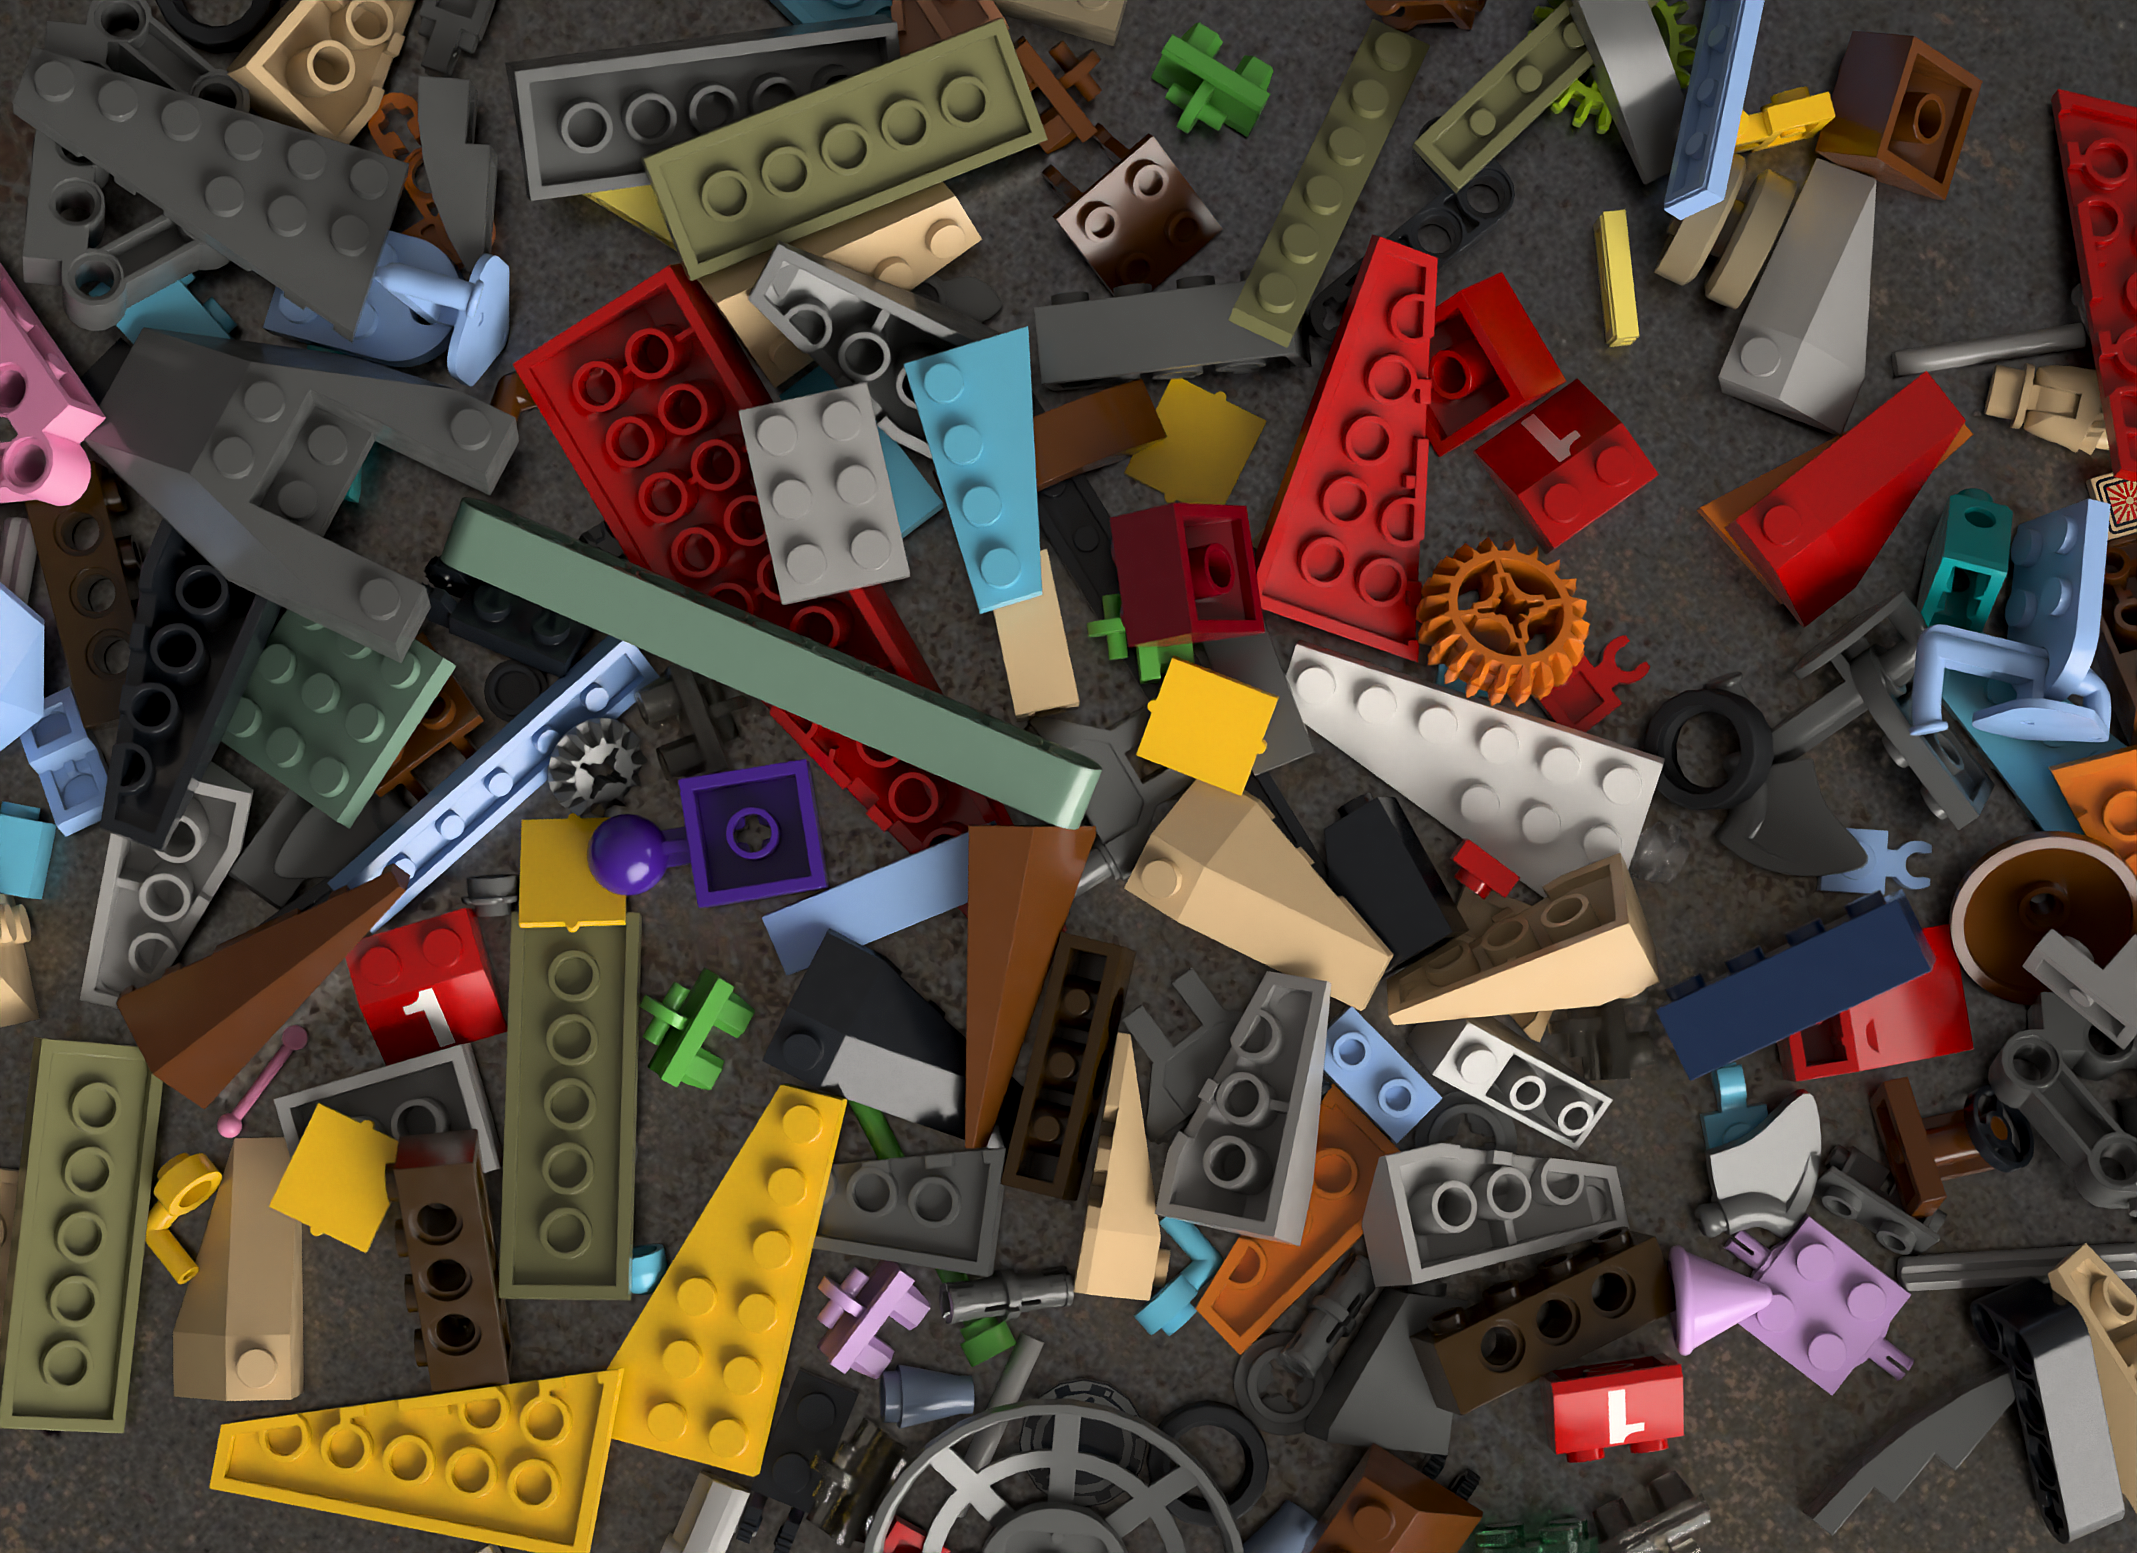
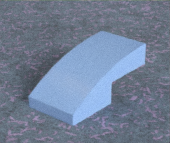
M69 686L45 697L44 717L20 735L28 762L40 777L55 824L65 836H69L101 821L109 773L108 766L93 731L83 728L75 693Z

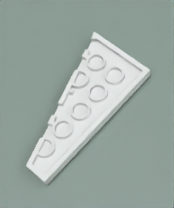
M1299 639L1295 646L1286 677L1303 722L1461 838L1471 840L1520 877V881L1542 897H1547L1542 887L1554 879L1618 853H1621L1629 869L1665 758L1499 704L1491 707L1490 701L1475 696L1466 698L1465 693Z

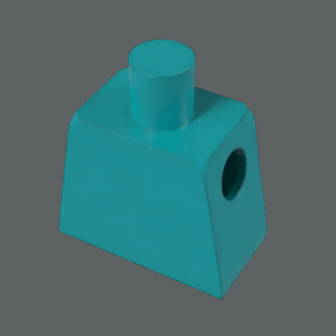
M1968 488L1948 497L1927 551L1916 607L1922 614L1927 627L1948 625L1982 633L2008 571L2013 511L2007 506L1993 503L1991 495L1984 490ZM1955 568L1962 570L1969 578V587L1961 592L1952 591Z

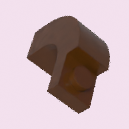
M1142 379L1090 394L1033 417L1037 492L1081 473L1121 462L1167 438ZM934 470L932 473L944 498L937 472Z

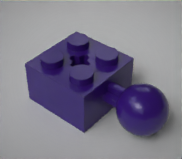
M807 759L678 779L685 826L661 830L646 817L636 814H620L605 820L596 828L587 848V862L593 877L603 888L618 895L632 896L644 893L661 880L667 868L688 864L692 866L697 904L700 908L830 888L811 766ZM754 816L758 817L760 825L771 827V838L763 840L762 850L758 852H753L750 844L739 842L738 832L748 829V818Z

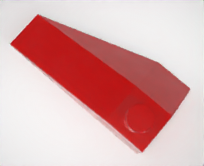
M1926 370L1724 528L1802 628H1804L1856 588L1966 420Z

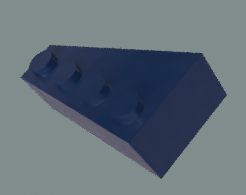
M1903 889L1883 897L1881 890L1865 895L1844 906L1848 915L1827 925H1823L1821 919L1817 918L1798 926L1784 934L1788 942L1787 944L1764 954L1760 945L1746 950L1724 962L1728 972L1707 982L1704 981L1701 973H1698L1666 988L1665 991L1670 1000L1663 1002L1656 1011L1689 1080L1692 1081L1931 972L1936 957Z

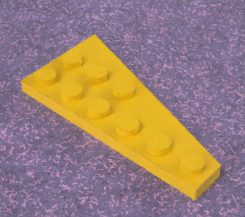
M788 1083L779 1086L607 1370L624 1368L612 1439L752 1477L760 1473L848 1099Z
M624 1368L222 1424L209 1489L535 1553H590Z

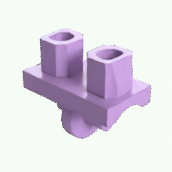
M880 1260L869 1276L857 1267H854L841 1285L827 1276H824L817 1285V1288L830 1298L816 1317L829 1328L817 1344V1348L829 1358L828 1362L844 1374H846L849 1368H852L873 1379L879 1378L891 1362L895 1351L890 1345L875 1335L888 1316L908 1330H912L918 1326L930 1310L931 1304L913 1285L915 1280L898 1262Z

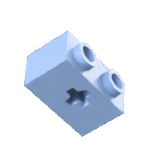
M1346 1006L1328 1023L1323 1073L1392 1142L1398 1143L1442 1097L1352 1006Z

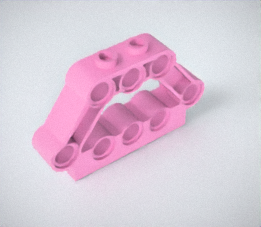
M0 263V417L8 419L18 433L11 442L0 443V503L37 499L56 506L70 505L82 496L88 487L91 477L90 462L80 443L106 417Z

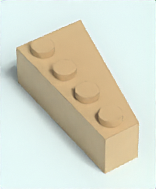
M940 182L787 244L906 291H911L974 246L982 238L956 196L944 182ZM771 249L700 277L697 280L746 352L773 387L776 388L811 363L813 359L807 353H802L748 300V296L773 250Z

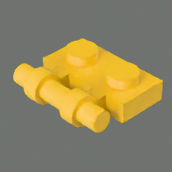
M1799 87L1771 96V103L1760 107L1761 112L1748 115L1742 109L1734 153L1737 154L1749 150L1756 152L1815 136L1836 117L1830 93L1825 92L1810 96L1808 87Z

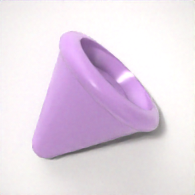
M1679 1245L1673 1246L1669 1252L1668 1270L1674 1283L1676 1310L1670 1313L1675 1347L1681 1355H1689L1697 1346L1765 1308L1772 1300L1771 1289L1764 1283L1689 1253Z

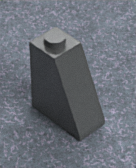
M1429 1280L1408 1285V1290L1385 1287L1307 1418L1305 1434L1330 1443L1367 1447L1375 1443L1385 1449L1447 1455L1453 1413L1436 1407L1409 1336L1428 1328L1427 1319L1442 1310L1452 1307H1462L1463 1310L1467 1309L1468 1301L1446 1295L1447 1283Z

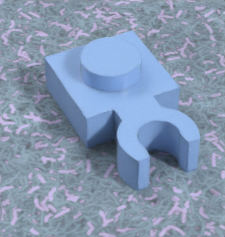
M1846 828L1865 849L1868 855V863L1858 870L1817 876V891L1870 894L1881 890L1882 895H1884L1886 877H1892L1899 886L1906 889L1926 888L1930 886V878L1911 876L1906 870V860L1912 853H1932V845L1924 841H1909L1900 844L1894 850L1887 849L1888 831Z

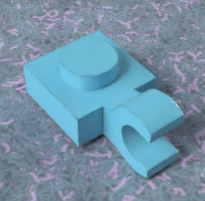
M1731 1062L1711 1072L1718 1111L1700 1114L1706 1150L1739 1139L1753 1130L1768 1116L1765 1103L1760 1102L1747 1105L1746 1084L1742 1065H1736V1062Z

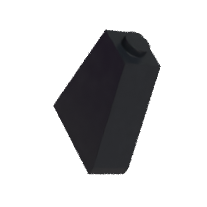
M1368 792L1350 800L1337 810L1341 819L1324 829L1329 887L1337 896H1344L1394 954L1379 983L1469 931L1468 926L1396 797H1376L1374 799L1372 794Z

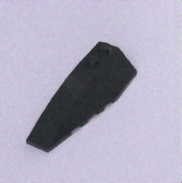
M162 518L141 567L138 585L140 594L135 623H132L129 641V663L125 685H122L119 704L120 719L116 744L112 748L100 828L106 832L163 853L229 725L282 606L226 580Z

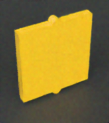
M1172 379L1156 408L1167 438L1134 454L1124 471V475L1164 494V500L1168 504L1178 501L1180 503L1225 505L1267 421L1226 401V394L1222 391H1218L1214 395L1184 379Z
M1173 656L1158 697L1151 699L1148 703V710L1152 713L1136 755L1241 796L1257 754L1264 753L1267 748V742L1263 738L1279 696Z
M571 813L568 819L521 820L518 921L520 928L567 927L569 932H576L579 926L626 925V896L612 893L603 888L593 877L587 862V848L593 832L601 823L611 817L580 818V816Z
M318 1103L269 1207L310 1226V1231L314 1236H320L325 1233L364 1253L368 1252L391 1204L386 1192L385 1165L386 1163L395 1162L399 1140L376 1130L375 1123L372 1120H364L361 1123L322 1103Z

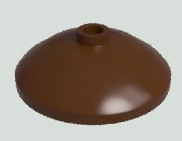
M2043 831L2010 839L1991 849L1978 859L1964 875L1956 889L1950 908L1949 926L1957 958L1968 975L1988 992L2010 1002L2032 1005L2040 992L2053 991L2022 966L2036 945L2051 928L2062 937L2069 936L2081 942L2093 955L2094 963L2102 970L2105 969L2134 934L2137 935V877L2128 863L2116 851L2106 844L2085 835L2065 831ZM2038 894H2051L2044 902L2036 903L2031 901Z

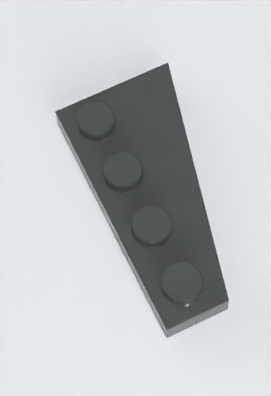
M1009 1147L832 1164L813 1249L986 1277L992 1275L1005 1185L1001 1184Z

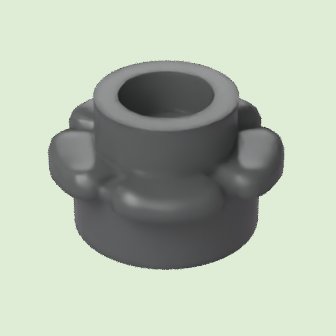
M491 874L467 877V896L461 897L462 903L474 905L475 916L511 915L513 903L519 902L518 875Z

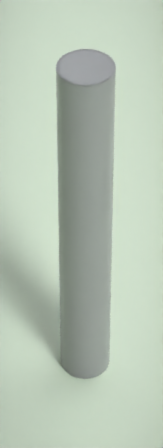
M2074 323L1892 352V366L1895 376L1922 373L1926 370L1935 371L2085 347V331L2082 323Z
M1024 1332L1020 1333L1017 1344H1015L986 1410L1018 1402L1044 1345L1043 1341ZM1009 1421L1000 1422L975 1433L964 1457V1460L973 1469L979 1471L990 1464ZM951 1486L947 1497L956 1489L955 1487ZM971 1503L961 1511L958 1517L965 1519Z

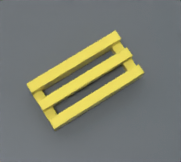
M1626 210L1604 211L1594 223L1593 229L1606 344H1609V347L1631 345L1639 337Z

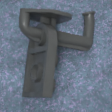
M1904 590L1877 603L1853 618L1817 644L1801 659L1793 670L1798 680L1811 674L1828 661L1833 663L1844 679L1773 729L1769 726L1773 736L1774 759L1772 765L1796 760L1856 717L1869 710L1885 733L1882 736V742L1889 755L1900 767L1905 768L1909 765L1924 784L1920 791L1928 807L1941 820L1948 817L1957 830L1980 816L1995 786L1943 715L1942 721H1946L1948 724L1946 730L1924 735H1910L1909 728L1913 727L1912 690L1917 642L1920 634L1928 627L1922 614ZM1886 617L1903 638L1902 641L1889 650L1877 644L1870 646V643L1864 637L1868 631ZM1732 672L1716 677L1706 684L1707 689H1724L1744 696L1751 702L1740 683L1743 679L1741 672Z

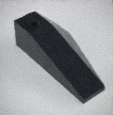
M829 928L791 999L762 1061L819 1090L965 1140L966 1038L944 1018L946 1013L934 1001L930 999L927 1002L901 977L903 972L890 959ZM1013 1077L1010 1079L986 1148L1008 1147L1011 1141L1024 1088Z

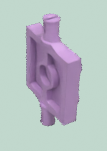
M1807 1213L1785 1240L1772 1246L1770 1250L1744 1230L1734 1233L1733 1236L1751 1249V1252H1748L1733 1239L1729 1238L1724 1249L1730 1251L1753 1269L1751 1278L1764 1283L1772 1292V1300L1765 1308L1738 1324L1829 1394L1833 1395L1851 1371L1867 1361L1868 1358L1893 1376L1896 1381L1901 1380L1906 1373L1889 1360L1887 1356L1893 1358L1908 1371L1910 1370L1914 1359L1885 1339L1891 1320L1906 1303L1911 1294Z

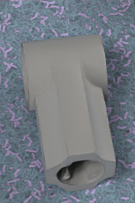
M701 1470L674 1534L669 1532L660 1553H726L732 1536L736 1533L747 1507L751 1491L724 1477Z

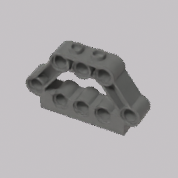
M93 0L87 13L86 25L47 21L44 50L110 71H120L123 75L249 113V90L227 75L229 71L215 69L152 16L151 8L146 0ZM115 25H124L130 27L134 32L126 37H117L109 34L106 30ZM36 129L32 149L29 197L27 198L26 228L23 247L24 282L62 286L64 311L69 320L78 327L90 331L106 330L116 325L124 317L127 308L175 283L177 280L199 269H218L230 261L164 216V214L100 249H95L102 241L105 233V202L101 189L108 183L110 173L92 161L78 163L66 157L70 151ZM69 208H81L89 212L91 216L81 222H71L65 220L60 214ZM91 281L105 283L111 288L108 293L94 297L85 295L79 290L83 284Z
M2040 992L2027 1011L2029 1030L2020 1031L2010 1037L1990 1066L1988 1080L1992 1092L1999 1101L2009 1107L2018 1108L2074 1173L2073 1178L2076 1188L2086 1201L2097 1207L2108 1209L2129 1208V1214L2137 1217V1138L2125 1133L2070 1070L2073 1069L2076 1074L2084 1079L2101 1081L2110 1078L2119 1069H2137V1035L2123 1050L2054 992ZM2100 1034L2108 1038L2113 1044L2115 1054L2103 1055L2095 1051L2090 1045L2088 1035ZM2021 1058L2034 1063L2039 1070L2040 1080L2032 1081L2020 1076L2014 1068L2013 1060ZM2109 1157L2120 1162L2125 1170L2126 1180H2113L2106 1176L2101 1169L2100 1158Z

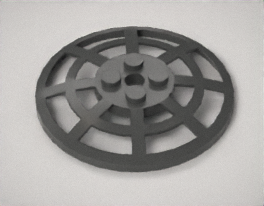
M1030 1399L990 1408L959 1421L929 1441L899 1471L881 1498L867 1532L863 1552L883 1553L886 1535L898 1505L916 1478L929 1465L937 1470L956 1489L947 1497L933 1518L923 1544L922 1553H942V1548L951 1526L969 1503L994 1527L985 1540L981 1553H1128L1122 1537L1149 1517L1156 1524L1165 1544L1166 1553H1186L1183 1537L1166 1505L1195 1486L1206 1499L1221 1532L1225 1553H1244L1239 1527L1224 1494L1205 1467L1176 1439L1144 1419L1108 1405L1074 1399ZM1035 1415H1055L1052 1449H1035L1011 1454L976 1471L951 1448L967 1436L1000 1422ZM1081 1417L1103 1421L1138 1435L1162 1450L1178 1466L1150 1485H1147L1139 1476L1114 1461L1093 1453L1078 1451ZM1037 1468H1050L1048 1501L1031 1503L1014 1510L991 1486L995 1482L1018 1472ZM1076 1470L1086 1471L1105 1478L1128 1492L1132 1497L1106 1517H1102L1090 1508L1073 1503Z

